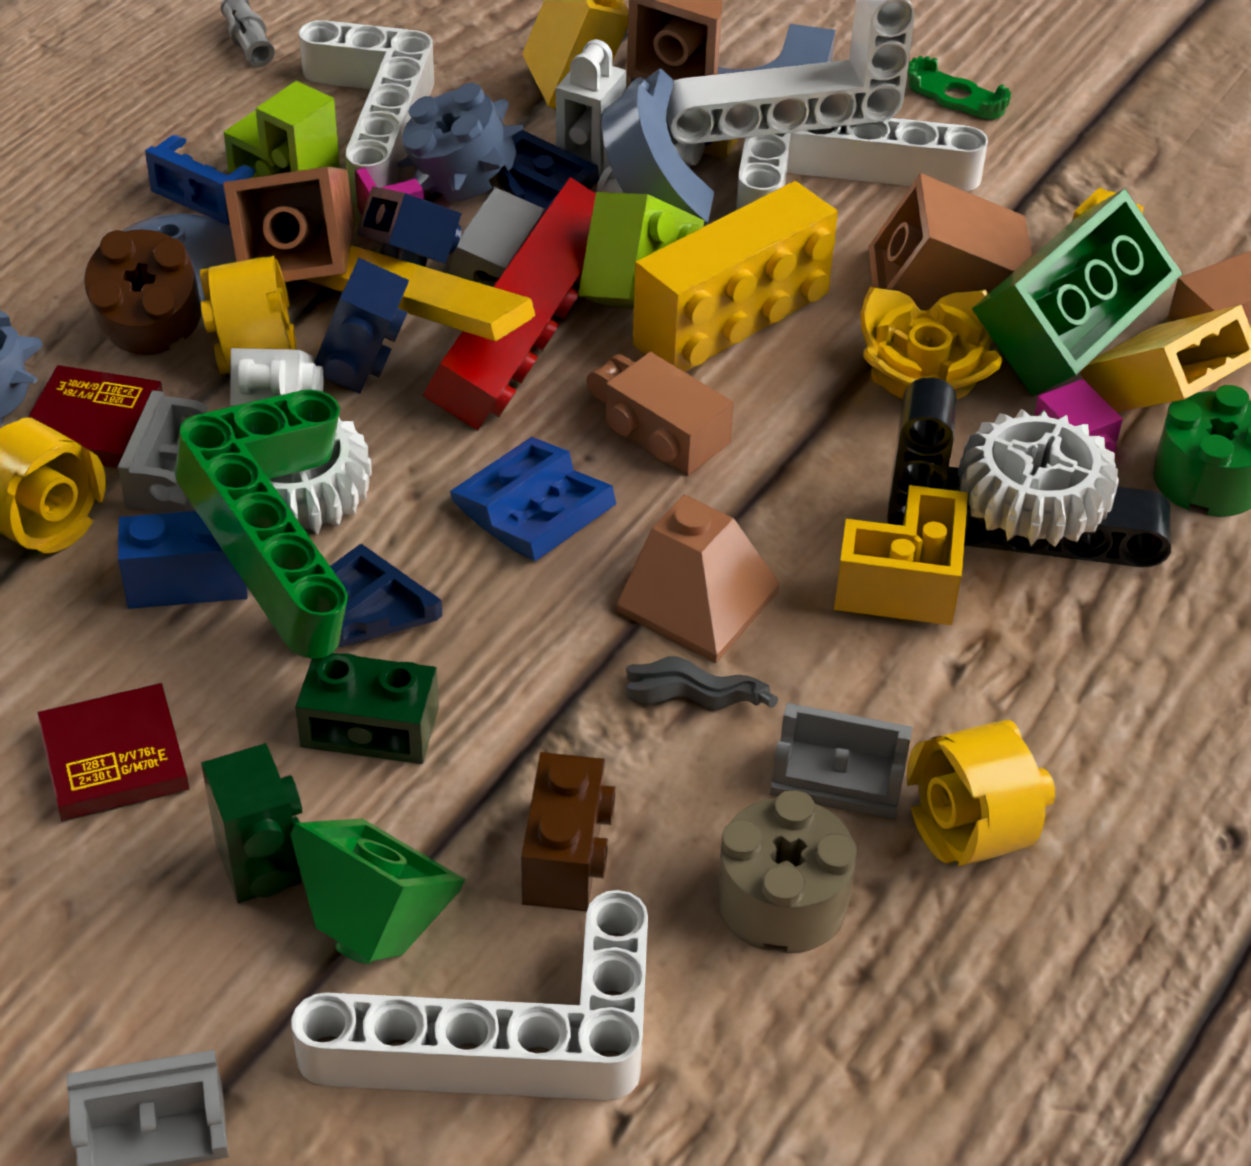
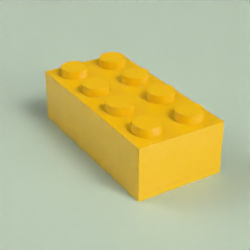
M793 181L636 261L633 345L645 355L652 352L685 372L694 366L704 363L708 358L730 346L741 343L747 337L763 328L781 321L787 315L807 304L818 301L829 293L838 210L797 181Z

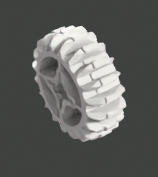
M1020 409L1015 418L999 413L994 423L982 422L979 431L976 434L970 435L968 442L965 444L963 457L960 458L958 468L960 491L968 492L967 503L970 506L971 516L984 518L987 530L1004 529L1007 541L1019 535L1027 537L1031 546L1037 539H1046L1051 545L1056 547L1063 536L1077 542L1084 531L1095 532L1098 524L1101 523L1102 519H1106L1108 512L1112 509L1119 483V478L1117 477L1118 469L1115 468L1116 464L1114 462L1115 453L1105 449L1104 437L1089 435L1088 424L1073 426L1069 424L1067 415L1060 419L1050 418L1045 410H1043L1039 416H1030L1023 409Z
M339 418L332 458L326 464L269 479L303 529L310 528L318 535L321 525L324 523L339 526L343 514H356L359 501L366 500L372 468L364 436L358 434L355 430L353 421H341Z

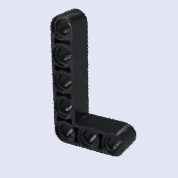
M934 377L920 378L909 384L904 392L891 474L887 513L888 524L903 526L909 485L960 491L958 467H949L954 441L956 392L949 383L942 379ZM1117 487L1112 509L1108 512L1106 519H1102L1101 523L1098 524L1095 532L1084 531L1077 542L1063 536L1056 547L1051 545L1046 539H1037L1031 546L1027 537L1019 535L1007 541L1004 529L987 530L984 518L972 517L969 503H967L964 546L1134 567H1152L1167 560L1171 554L1170 503L1167 498L1157 492Z

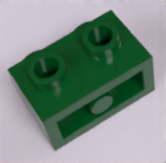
M332 653L323 658L311 659L295 706L300 747L423 764L439 710L437 667L419 665L413 662H397L360 657L349 653Z
M267 743L201 762L215 843L237 903L257 897H270L280 893L285 888L301 884L300 869L290 834L295 823H300L296 815L302 814V804L293 777L288 775L280 778Z

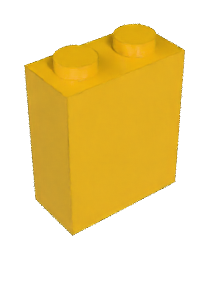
M623 0L543 1L522 55L548 106L556 110V87L570 72L572 60L582 53L584 46L590 40L597 39L606 43L611 49L613 62L628 28V8Z
M1242 305L1155 325L1095 357L1080 373L1082 378L1117 413L1183 400L1251 362V328Z

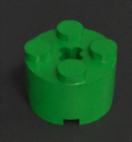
M1223 385L1216 391L1197 392L1186 399L1173 401L1169 405L1155 456L1153 478L1161 493L1177 506L1189 510L1190 503L1209 508L1207 515L1216 517L1234 516L1251 509V401L1249 400V394L1243 388L1235 385Z

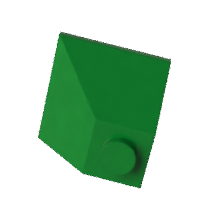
M362 818L295 823L290 834L316 929L337 941L335 948L339 953L359 963L371 964L375 960L402 956L461 891L466 880Z

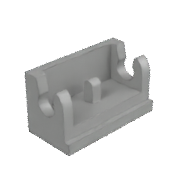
M494 187L461 234L459 244L451 256L448 274L494 287L495 284L482 279L478 275L477 270L500 278L544 215L545 209Z
M152 390L118 465L126 508L160 513L189 511L191 502L175 478L179 431L181 424L186 420L183 416L206 413L208 407L205 404L192 399L164 396L163 392Z
M786 703L781 739L778 741L770 795L779 796L782 792L788 790H798L810 795L815 804L896 819L913 727Z
M215 1050L67 1073L70 1135L72 1148H76L77 1166H178L229 1157L223 1090Z

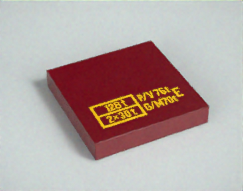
M57 365L28 417L81 444L97 455L102 465L118 468L152 390L163 392L162 383L157 380Z
M162 683L37 712L61 821L190 790Z

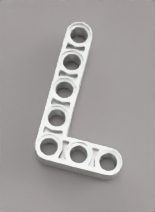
M856 0L849 60L674 80L666 112V122L671 134L677 141L683 144H696L889 120L898 113L904 101L915 18L913 5L910 0Z
M316 20L303 25L299 30L302 72L305 79L318 84L371 89L345 153L352 201L357 204L355 170L366 168L376 186L380 188L398 182L403 167H398L397 162L408 155L403 146L402 135L406 123L411 118L408 113L409 107L419 98L430 96L434 86L433 40L430 35L417 30Z
M890 118L889 120L876 123L747 137L744 142L738 174L736 210L785 186L787 173L911 186L919 173H922L964 191L974 190L980 185L982 180L988 138L983 131L975 127Z
M621 890L606 891L596 896L589 904L585 923L580 1005L347 993L314 994L304 999L295 1008L291 1018L298 1068L303 1077L314 1084L322 1086L589 1100L621 1099L635 1089L641 1075L648 929L646 906L637 896ZM609 934H621V935H624V936H617V937H615V936H611V935H609ZM617 991L623 994L612 996L604 994V992ZM322 1037H337L330 1042H316V1040ZM394 1040L409 1041L400 1046L385 1045ZM469 1043L479 1045L469 1050L456 1048L462 1044ZM535 1047L550 1049L546 1053L538 1054L527 1050ZM611 1050L619 1052L621 1055L606 1057L598 1053Z

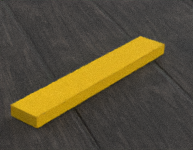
M353 245L350 248L346 273L303 279L343 292L358 258H361L409 280L398 306L399 309L408 312V314L493 341H498L536 316L531 298Z

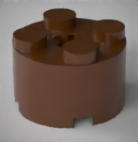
M145 229L126 232L114 230L102 238L100 246L93 253L87 264L84 284L97 322L110 340L124 351L141 355H153L169 350V345L178 341L183 336L184 339L190 336L200 321L202 296L191 259L184 244L164 233Z

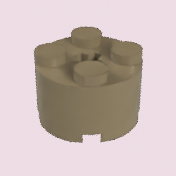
M798 790L782 792L777 798L759 801L740 811L725 826L721 843L717 887L720 914L729 929L749 945L764 949L765 943L787 946L786 953L810 951L833 938L841 929L849 906L857 858V846L847 827L832 812L815 804L810 795Z

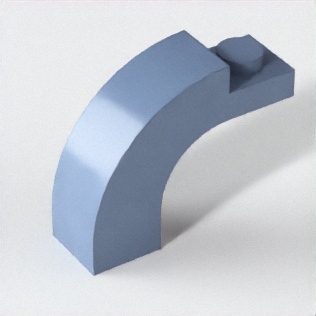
M659 68L646 79L643 77L635 79L626 88L622 97L604 109L602 134L606 154L617 182L624 193L649 194L705 220L704 225H706L710 215L714 191L685 164L672 143L666 124V112L674 80Z

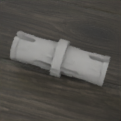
M222 0L220 9L229 23V35L233 42L242 48L246 60L250 61V64L254 67H262L269 64L274 58L275 50L265 35L266 25L260 15L252 11L248 0Z

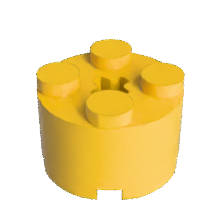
M274 256L259 257L200 269L202 289L206 300L201 301L202 317L207 333L216 332L220 342L214 344V351L221 375L231 373V348L297 350L294 324H290L287 307H290L288 294L277 258L275 259Z
M25 417L0 428V534L24 548L38 550L41 553H55L68 548L77 542L94 520L89 518L88 515L95 499L101 503L103 501L106 490V477L100 459L81 444L33 418Z
M1007 719L999 722H990L918 742L912 749L908 759L906 772L907 787L918 784L921 805L911 807L914 822L923 841L940 861L946 864L957 861L959 862L958 866H964L1026 849L1035 844L1039 839L1044 826L1045 809L1055 801V786L1049 772L1042 767H1037L1029 748L1022 740L1020 731L1013 721Z

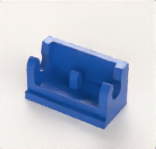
M172 135L158 146H150L145 150L152 192L226 225H229L230 221L223 182L248 179L256 173V169L243 165L230 175H226L210 165H203L194 161L193 157L188 154L180 155L175 151L183 147L186 139L178 135Z

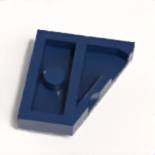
M524 130L517 132L511 137L516 149L512 168L507 171L503 166L495 175L506 192L544 208L545 212L570 177L588 189H591L599 181L598 165Z
M359 544L330 565L348 594L339 646L337 648L431 623L442 617V600L363 544Z

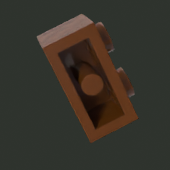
M540 752L521 856L522 905L587 911L593 878L604 879L606 870L608 839L599 838L601 824L612 825L615 807L616 786L604 785V758Z

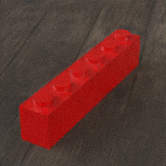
M570 177L494 285L495 288L531 298L536 316L498 341L462 331L439 364L422 396L477 431L490 413L500 418L517 391L509 386V383L512 379L520 384L523 383L538 359V356L530 351L533 347H536L543 352L559 327V324L552 320L553 316L556 315L564 320L578 298L579 292L572 288L575 284L580 287L596 193Z

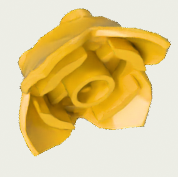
M870 286L863 302L860 322L861 331L867 346L863 351V358L872 366V380L878 385L883 386L889 393L902 399L909 384L926 377L942 379L949 383L956 392V399L966 396L978 381L989 377L999 370L1002 363V357L996 350L989 351L993 339L972 310L978 302L988 295L987 291L955 292L941 297L929 310L923 311L917 307L910 296L900 291Z

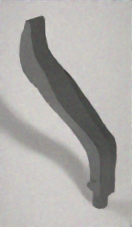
M667 656L648 664H631L626 668L627 679L631 681V683L626 685L627 697L639 703H657L675 697H687L705 708L720 710L741 701H748L755 706L764 703L771 708L778 702L777 696L770 693L769 685L747 675L714 676L689 660L678 656Z

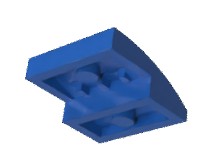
M530 437L450 491L455 504L476 524L507 547L533 561H537L616 505L612 485L575 471L568 450L534 437Z

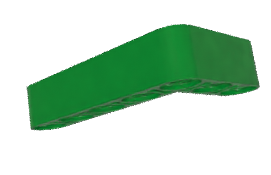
M313 389L300 390L187 418L181 424L175 466V478L178 485L286 646L292 652L312 659L323 658L334 653L339 646L348 594L344 585L269 479L319 467L326 464L332 458L340 413V406L337 400L323 391Z

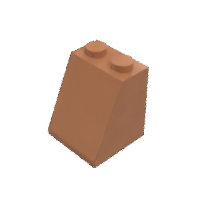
M629 0L627 76L635 79L639 77L646 79L659 68L673 80L717 75L723 0Z
M322 167L223 182L236 262L274 256L279 262L284 282L347 272L355 225L347 169Z
M919 173L868 245L873 287L900 291L910 296L917 307L923 311L929 310L941 297L955 292L986 290L989 294L1033 256L1024 215L922 173Z

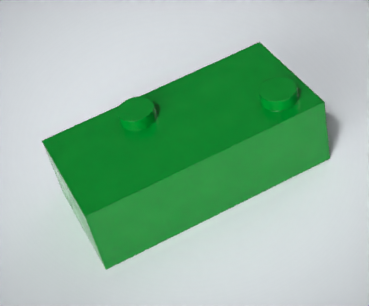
M1123 189L1077 216L978 302L972 310L1031 396H1034L1076 376L1183 274L1126 189Z

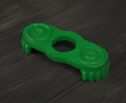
M918 56V58L914 57L912 61H909L907 71L908 84L913 91L936 100L944 107L961 110L979 118L997 119L1005 114L1011 98V91H1009V88H1005V85H999L996 92L993 93L978 87L976 83L968 79L953 77L938 71L937 58L931 59L929 56L925 58ZM953 88L962 89L968 92L970 96L962 99L948 96L945 91Z

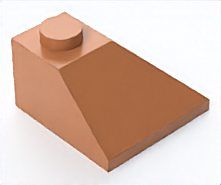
M683 494L651 528L617 602V613L717 663L779 592L780 583L733 517Z

